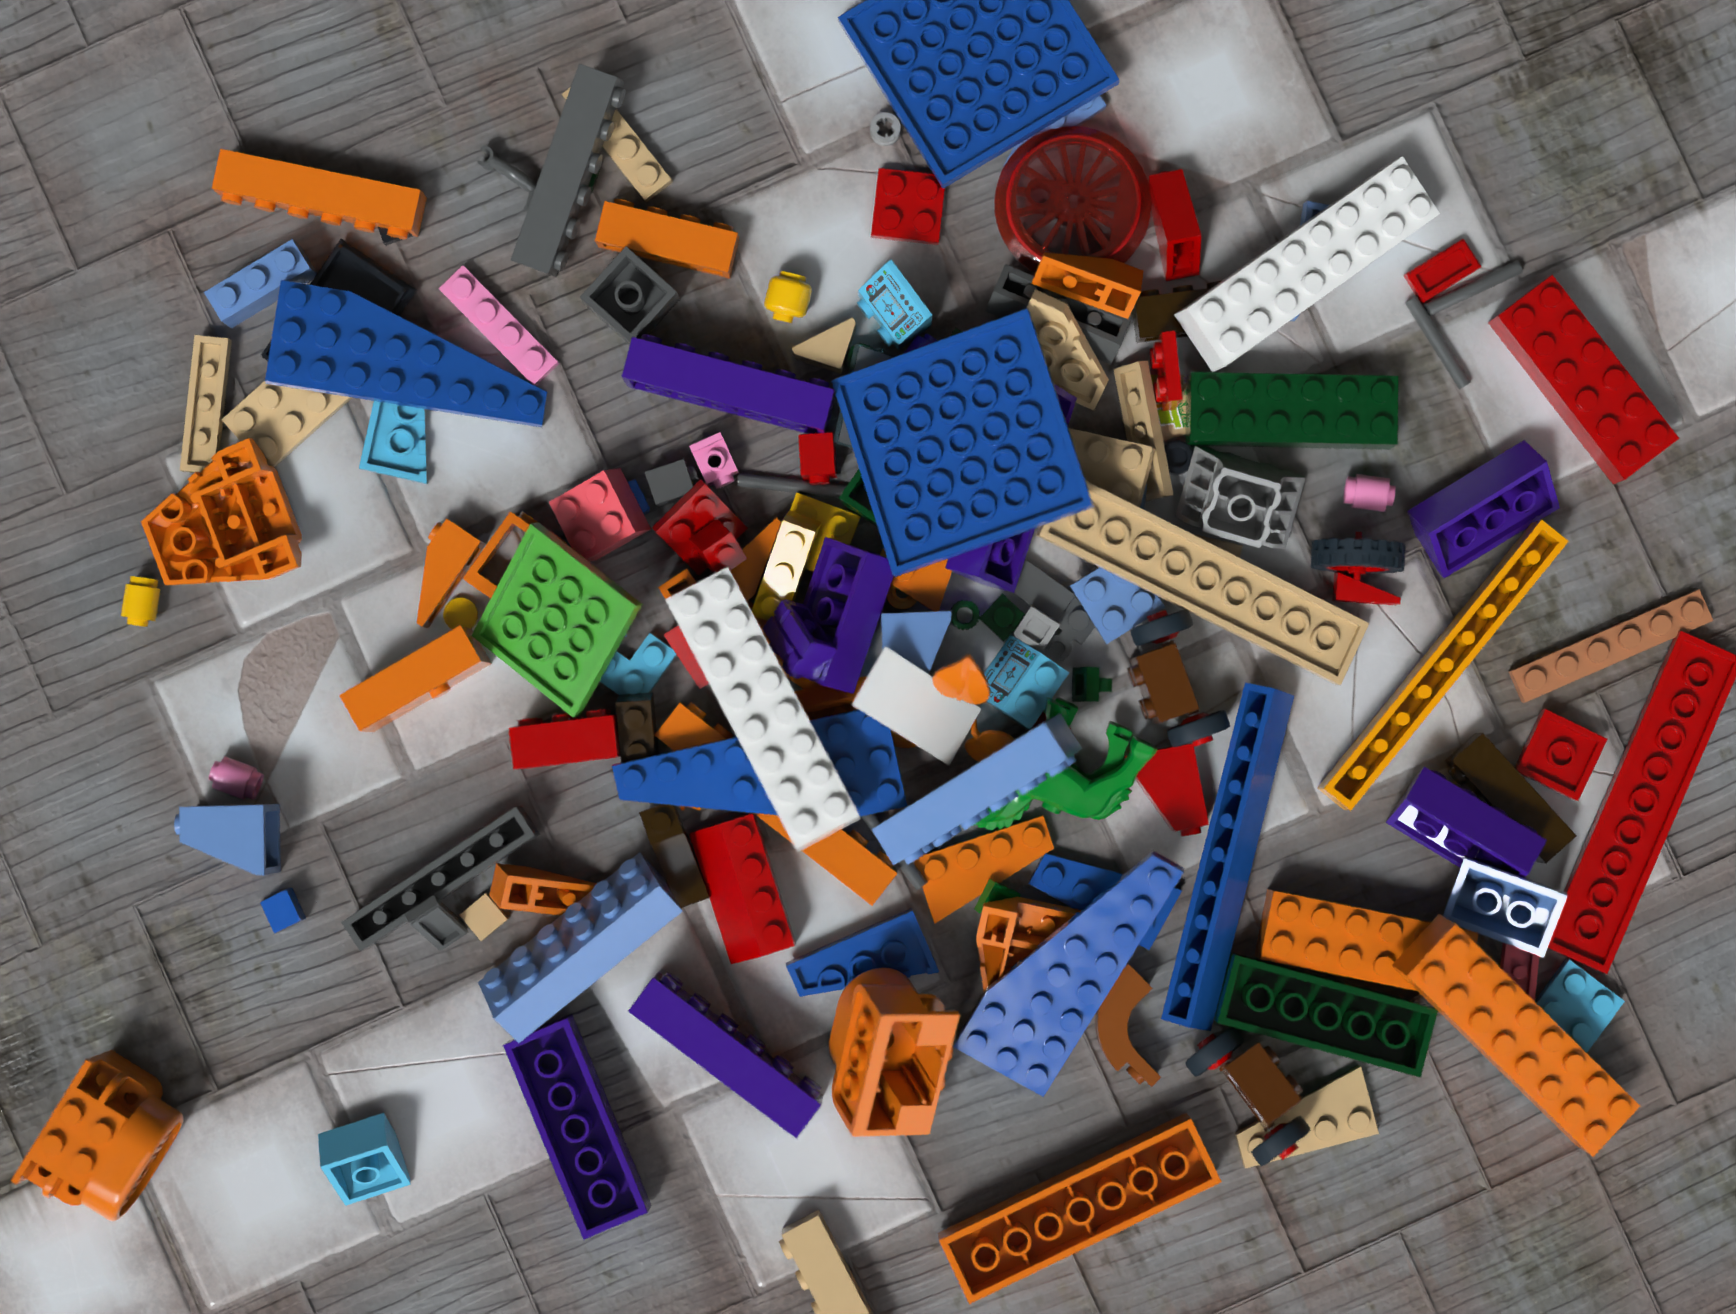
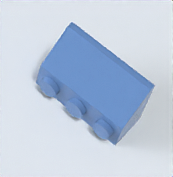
M1465 857L1447 901L1443 917L1462 928L1544 957L1568 893Z

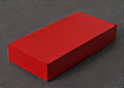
M1463 238L1407 272L1404 278L1423 304L1479 270L1481 265Z

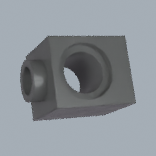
M684 459L645 472L655 505L658 508L678 502L699 481L694 465L688 467Z

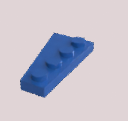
M1044 854L1028 884L1074 909L1084 910L1093 902V899L1102 892L1105 893L1124 874ZM1174 888L1139 943L1140 946L1148 950L1151 949L1180 896L1181 889Z
M912 908L786 962L787 970L799 997L842 990L858 975L876 968L894 969L903 973L908 978H911L912 975L924 973H939V969Z

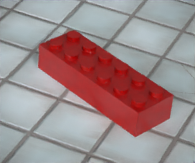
M1553 274L1488 322L1612 484L1626 480L1679 439Z

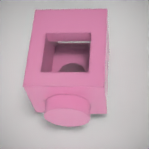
M721 432L689 446L708 487L715 485L716 489L735 481L733 476L739 472ZM712 456H719L721 458V464L716 468L709 465V459Z

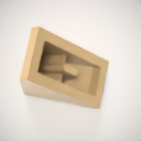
M852 317L792 347L795 359L841 374L856 331L854 318Z

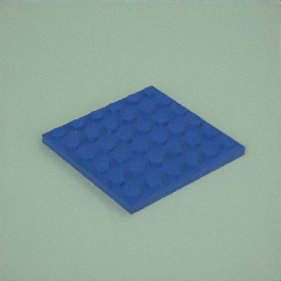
M865 0L838 16L841 27L943 189L1119 85L1118 76L1069 0Z
M1028 309L831 380L891 571L895 577L1094 507Z

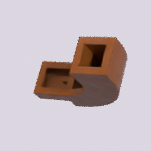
M1127 963L1095 1014L1096 1035L1104 1055L1117 1072L1128 1062L1130 1066L1126 1071L1136 1082L1141 1085L1146 1081L1153 1087L1162 1077L1133 1048L1127 1029L1129 1016L1133 1008L1153 988Z

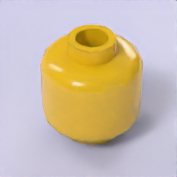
M780 271L779 276L770 278L764 306L767 310L774 312L772 319L792 323L794 317L802 318L806 315L812 293L811 285L806 283L807 277Z

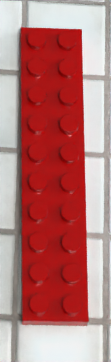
M1678 631L1677 636L1673 638L1563 891L1568 893L1548 944V949L1608 974L1736 679L1735 654L1683 631Z

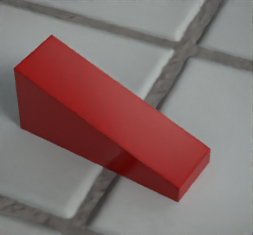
M1339 572L1334 573L1332 601L1395 606L1401 603V598L1361 581H1355L1353 578Z
M679 625L665 633L664 637L699 689H702L709 682Z

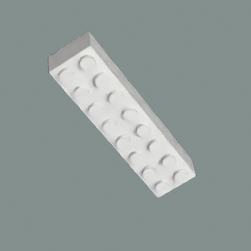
M1402 156L1361 182L1178 311L1174 316L1206 364L1214 372L1236 360L1434 219L1440 212Z
M727 567L665 599L796 850L799 852L860 820L853 802L729 568Z

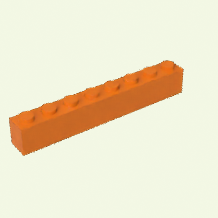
M692 702L688 706L679 703L655 733L658 739L674 751L732 738L734 735L719 723L713 728L703 720L707 714ZM754 813L793 844L778 815ZM841 829L801 850L871 906H873L898 874L893 869L894 865L889 857L881 850L875 855L865 847L869 841L854 829L850 833Z

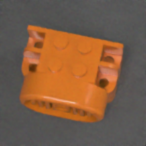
M890 968L868 970L850 981L838 1000L829 1038V1054L836 1066L832 1083V1099L836 1110L852 1137L929 1135L940 1091L945 1086L947 1063L951 1060L953 1054L952 1044L960 1016L958 1011H944L945 1007L939 997L932 994H919L906 975Z
M113 1050L86 1059L14 1174L11 1182L17 1185L25 1180H29L43 1189L42 1195L46 1198L55 1196L71 1206L83 1204L107 1220L116 1221L131 1208L149 1183L181 1129L183 1114L161 1100L163 1088L155 1076Z

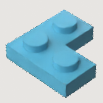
M649 633L630 660L616 651L600 682L618 695L650 693L677 655L671 647Z

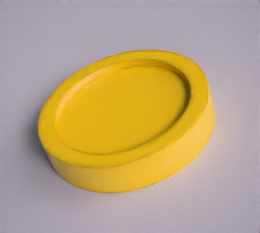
M455 598L445 606L443 618L450 629H454L459 625L473 628L478 620V609L469 599Z

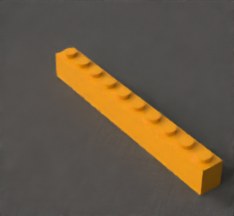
M1542 519L1531 523L1317 789L1343 810L1351 811L1569 541Z

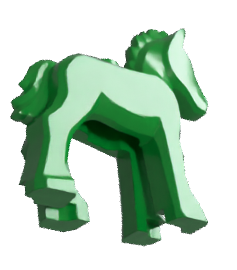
M1047 697L1045 706L1046 721L1061 714L1068 727H1070L1078 711V706L1059 697H1056L1055 700ZM1109 721L1106 729V735L1109 740L1108 753L1104 763L1099 768L1086 774L1076 765L1071 764L1053 777L1046 772L1045 775L1048 779L1021 795L1019 790H1016L1019 797L995 812H992L990 807H988L991 814L972 826L977 825L978 828L985 827L987 830H994L996 827L999 830L1005 826L1010 827L1015 819L1020 820L1024 812L1029 809L1033 799L1042 801L1041 806L1055 814H1060L1061 811L1080 818L1104 819L1121 809L1122 806L1120 804L1129 800V794L1132 792L1129 787L1134 784L1135 778L1143 766L1156 754L1158 747L1133 736L1130 742V753L1124 760V753L1133 732L1118 723Z

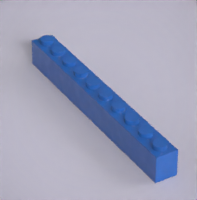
M1246 682L1244 684L1161 1017L1162 1020L1193 1029L1207 1031L1212 1029L1294 695L1275 688Z

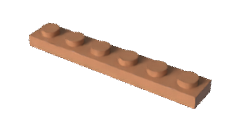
M1700 589L1694 590L1510 670L1508 673L1521 702L1525 703L1673 639L1677 636L1678 631L1686 633L1714 620Z

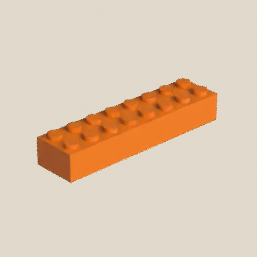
M1440 914L1391 965L1575 1145L1592 1157L1599 1152L1640 1107L1455 923Z
M1184 1113L938 1232V1238L967 1301L971 1304L1222 1181L1192 1119L1187 1113Z

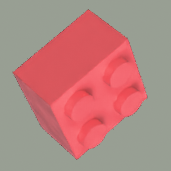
M621 468L603 470L549 502L571 548L588 562L598 560L651 530Z

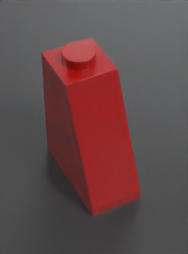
M1183 169L1162 171L1158 174L1149 175L1148 197L1165 280L1171 281L1199 275L1201 231Z
M1193 743L1158 749L1156 754L1139 771L1135 778L1136 782L1172 831H1180L1181 836L1202 833L1201 826L1209 825Z

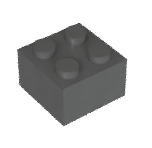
M625 247L580 296L584 305L629 345L632 337L641 339L642 334L648 335L680 300L677 291L628 247Z

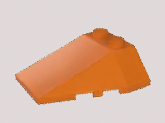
M1023 897L983 903L976 934L983 992L996 979L999 980L1009 972L1011 967L1019 960H1023L1037 949L1042 941L1065 922L1083 910Z

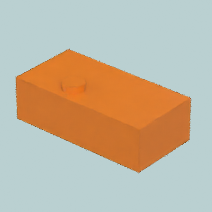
M459 625L340 694L342 702L359 731L375 732L430 699H436L444 695L454 685L491 665L492 663L480 642L471 636L473 633L472 628Z

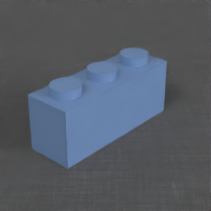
M291 239L204 293L221 322L233 328L278 301L281 280L306 284L315 278L317 272L303 248Z

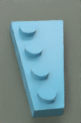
M374 401L359 469L427 484L425 409Z

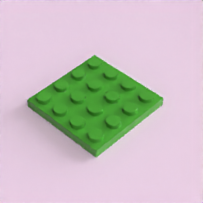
M539 522L529 525L471 636L574 718L582 714L642 603Z

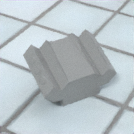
M1195 446L1175 517L1190 525L1201 527L1202 532L1260 548L1261 545L1270 548H1286L1306 478L1292 470H1280L1271 464L1240 458V456L1230 452H1218L1209 446Z

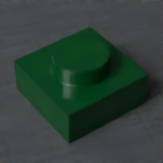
M1002 593L979 620L1004 642L1018 627L1025 614Z

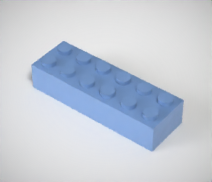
M1058 714L879 824L872 831L893 865L903 859L908 865L932 850L934 846L936 848L960 833L962 829L959 825L962 826L963 830H966L991 814L988 807H990L992 812H995L1019 797L1016 790H1019L1021 795L1048 779L1045 775L1046 772L1053 777L1077 761L1074 754L1082 750L1062 715Z
M640 852L632 859L626 860L606 880L597 883L590 893L580 901L571 904L565 913L551 924L544 926L534 938L524 946L515 949L508 959L498 967L489 970L484 978L478 982L493 1018L518 1043L683 912L664 878Z

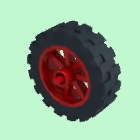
M1355 532V538H1329L1312 541V569L1354 574L1353 580L1360 581L1361 574L1397 573L1404 571V543L1362 538V532Z

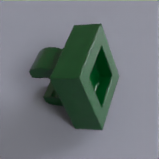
M1100 667L1073 668L1072 702H1099V692H1112V678H1099Z

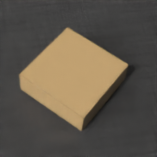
M488 892L459 915L480 941L486 939L509 919L491 899Z

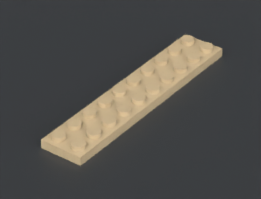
M1088 481L1086 483L1094 504L1093 508L1040 526L1036 536L1174 605L1188 610L1335 685L1342 684L1369 625L1368 622Z

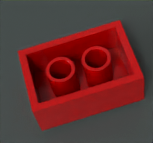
M602 709L586 711L587 718L583 719L573 718L569 714L553 715L551 723H543L542 718L517 720L518 727L508 728L513 769L537 768L620 757L617 716L611 715V710Z

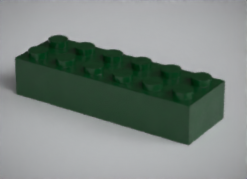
M1191 372L1186 378L1185 442L1190 446L1390 450L1398 445V376Z
M1231 952L1214 1020L1220 1024L1421 1078L1438 1011L1429 1005Z

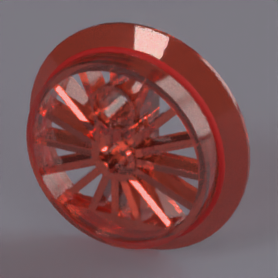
M1064 126L1035 135L1011 155L997 182L994 200L995 218L999 233L1008 250L1022 265L1034 273L1044 252L1054 253L1047 249L1065 222L1067 223L1061 254L1068 255L1073 223H1075L1083 256L1109 258L1125 263L1137 250L1147 231L1151 215V194L1142 166L1123 143L1107 133L1081 126ZM1067 145L1080 146L1074 180L1065 147ZM1058 147L1065 180L1045 152ZM1086 147L1100 151L1101 153L1089 172L1081 181ZM1106 156L1117 164V166L1088 186ZM1038 157L1054 180H1049L1028 166ZM1120 173L1118 186L1095 191ZM1023 174L1032 179L1026 188L1018 186ZM1035 189H1043L1048 193L1049 199L1047 202L1037 203L1031 198L1030 193ZM1016 195L1024 197L1026 207L1017 209ZM1071 195L1077 196V202L1079 203L1076 208L1070 207V201L1068 200ZM1116 195L1115 202L1098 200ZM1097 209L1113 211V219ZM1032 214L1045 216L1026 230L1020 220V217ZM1092 217L1111 229L1109 241ZM1059 218L1042 246L1031 237L1051 221ZM1083 221L1103 250L1090 254Z

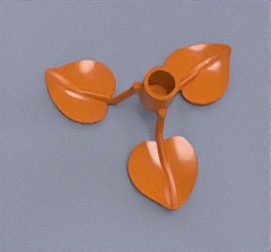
M970 654L956 663L942 667L933 676V685L946 697L956 698L958 701L963 700L975 705L982 704L989 699L990 687L987 679ZM976 718L971 726V735L974 738L968 739L965 742V749L973 759L980 763L1014 742L1015 739L1009 734L997 730H986L980 733L977 729ZM890 729L895 747L913 748L917 746Z

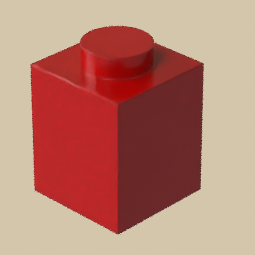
M833 432L799 434L800 473L802 479L809 480L810 485L829 484L830 478H837L836 443Z
M717 519L689 538L704 564L714 574L727 567L731 570L747 559L732 533Z

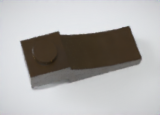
M661 804L639 812L668 887L680 907L683 908L710 898L676 805Z

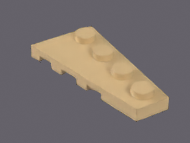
M1360 1065L1348 1070L1346 1074L1335 1080L1332 1079L1326 1082L1320 1088L1304 1097L1301 1096L1302 1101L1274 1121L1276 1127L1280 1123H1289L1297 1116H1301L1311 1129L1307 1135L1296 1142L1299 1148L1286 1158L1379 1134ZM1258 1120L1235 1132L1245 1169L1260 1165L1253 1157L1251 1151L1262 1143L1264 1135L1269 1132V1130L1267 1132L1264 1131V1127ZM1278 1155L1270 1162L1280 1160L1281 1158Z

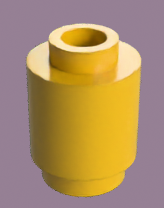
M130 576L129 584H125L121 616L127 617V624L148 627V621H156L161 590L157 589L158 580Z

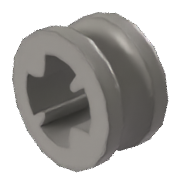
M889 112L877 114L870 124V134L874 142L881 146L893 145L900 136L901 125L899 119ZM885 121L892 123L891 131L893 134L889 137L887 133H885V137L880 136L879 123L883 122V125H885Z

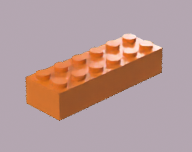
M1267 889L1254 956L1261 960L1417 991L1391 965L1429 926L1431 921ZM1460 928L1477 944L1479 933Z

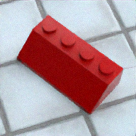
M751 813L689 833L730 964L759 958L795 946L796 940L756 815Z

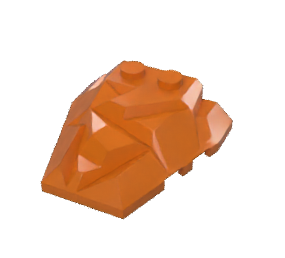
M247 438L219 450L211 457L213 461L200 473L195 472L187 479L189 481L188 484L177 494H170L141 521L165 585L270 580L301 567L302 553L298 544L302 540V534L277 470L274 466L267 464L264 453L253 438Z

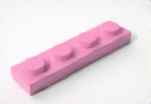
M463 265L439 288L531 384L537 386L559 365L558 361Z

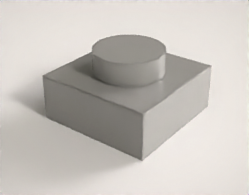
M1031 605L1013 635L1042 653L1061 623Z

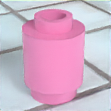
M1356 474L1355 477L1347 476L1343 503L1351 504V508L1385 512L1386 506H1393L1396 486L1390 485V478Z
M224 757L221 762L215 761L209 774V780L213 781V789L243 800L246 798L254 800L264 778V774L257 772L256 767L228 757Z

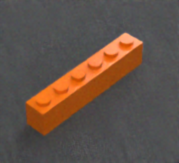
M220 149L211 188L222 196L221 200L229 204L242 205V201L255 203V208L263 211L275 212V208L288 210L287 214L293 217L308 219L309 214L320 216V221L336 226H341L342 221L354 224L355 229L374 233L375 228L378 227L388 229L387 235L405 240L408 238V233L413 236H419L427 197L419 189Z

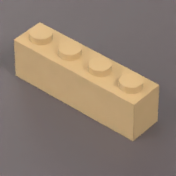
M820 1210L782 1229L781 1235L783 1239L779 1241V1244L788 1260L793 1258L799 1270L795 1272V1275L804 1291L809 1289L815 1301L811 1305L815 1314H873Z

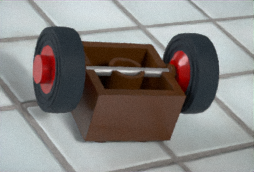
M1184 609L1168 615L1167 611L1163 610L1147 616V623L1130 630L1134 644L1136 646L1149 642L1154 644L1163 642L1164 644H1162L1163 648L1129 660L1131 667L1127 668V673L1132 686H1139L1143 699L1138 700L1143 717L1145 720L1151 719L1152 724H1157L1184 714L1190 715L1180 725L1167 730L1172 747H1178L1191 742L1195 747L1214 740L1213 734L1230 727L1227 714L1224 710L1211 714L1205 712L1197 714L1200 712L1179 651L1174 640L1170 641V639L1176 638L1180 631L1193 626L1189 611Z
M1232 1027L1217 1037L1213 1033L1197 1045L1200 1050L1187 1059L1185 1064L1195 1077L1202 1075L1207 1070H1215L1220 1067L1219 1070L1223 1071V1074L1264 1127V1131L1267 1132L1269 1130L1264 1135L1262 1143L1251 1151L1258 1164L1265 1166L1278 1155L1283 1160L1299 1148L1296 1142L1311 1130L1301 1116H1297L1289 1123H1280L1276 1127L1274 1121L1302 1101L1299 1097L1302 1089L1290 1074L1284 1077L1277 1067L1281 1062L1268 1045L1263 1048L1258 1042L1233 1062L1229 1063L1228 1060L1232 1057L1233 1051L1244 1042L1238 1030Z

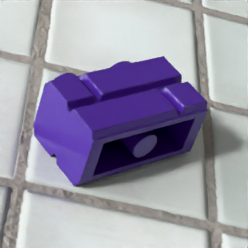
M787 599L782 600L774 611L775 616H771L763 627L765 634L770 640L769 646L784 661L783 669L787 674L797 679L800 677L811 680L817 679L825 668L824 664L831 660L836 649L807 605Z

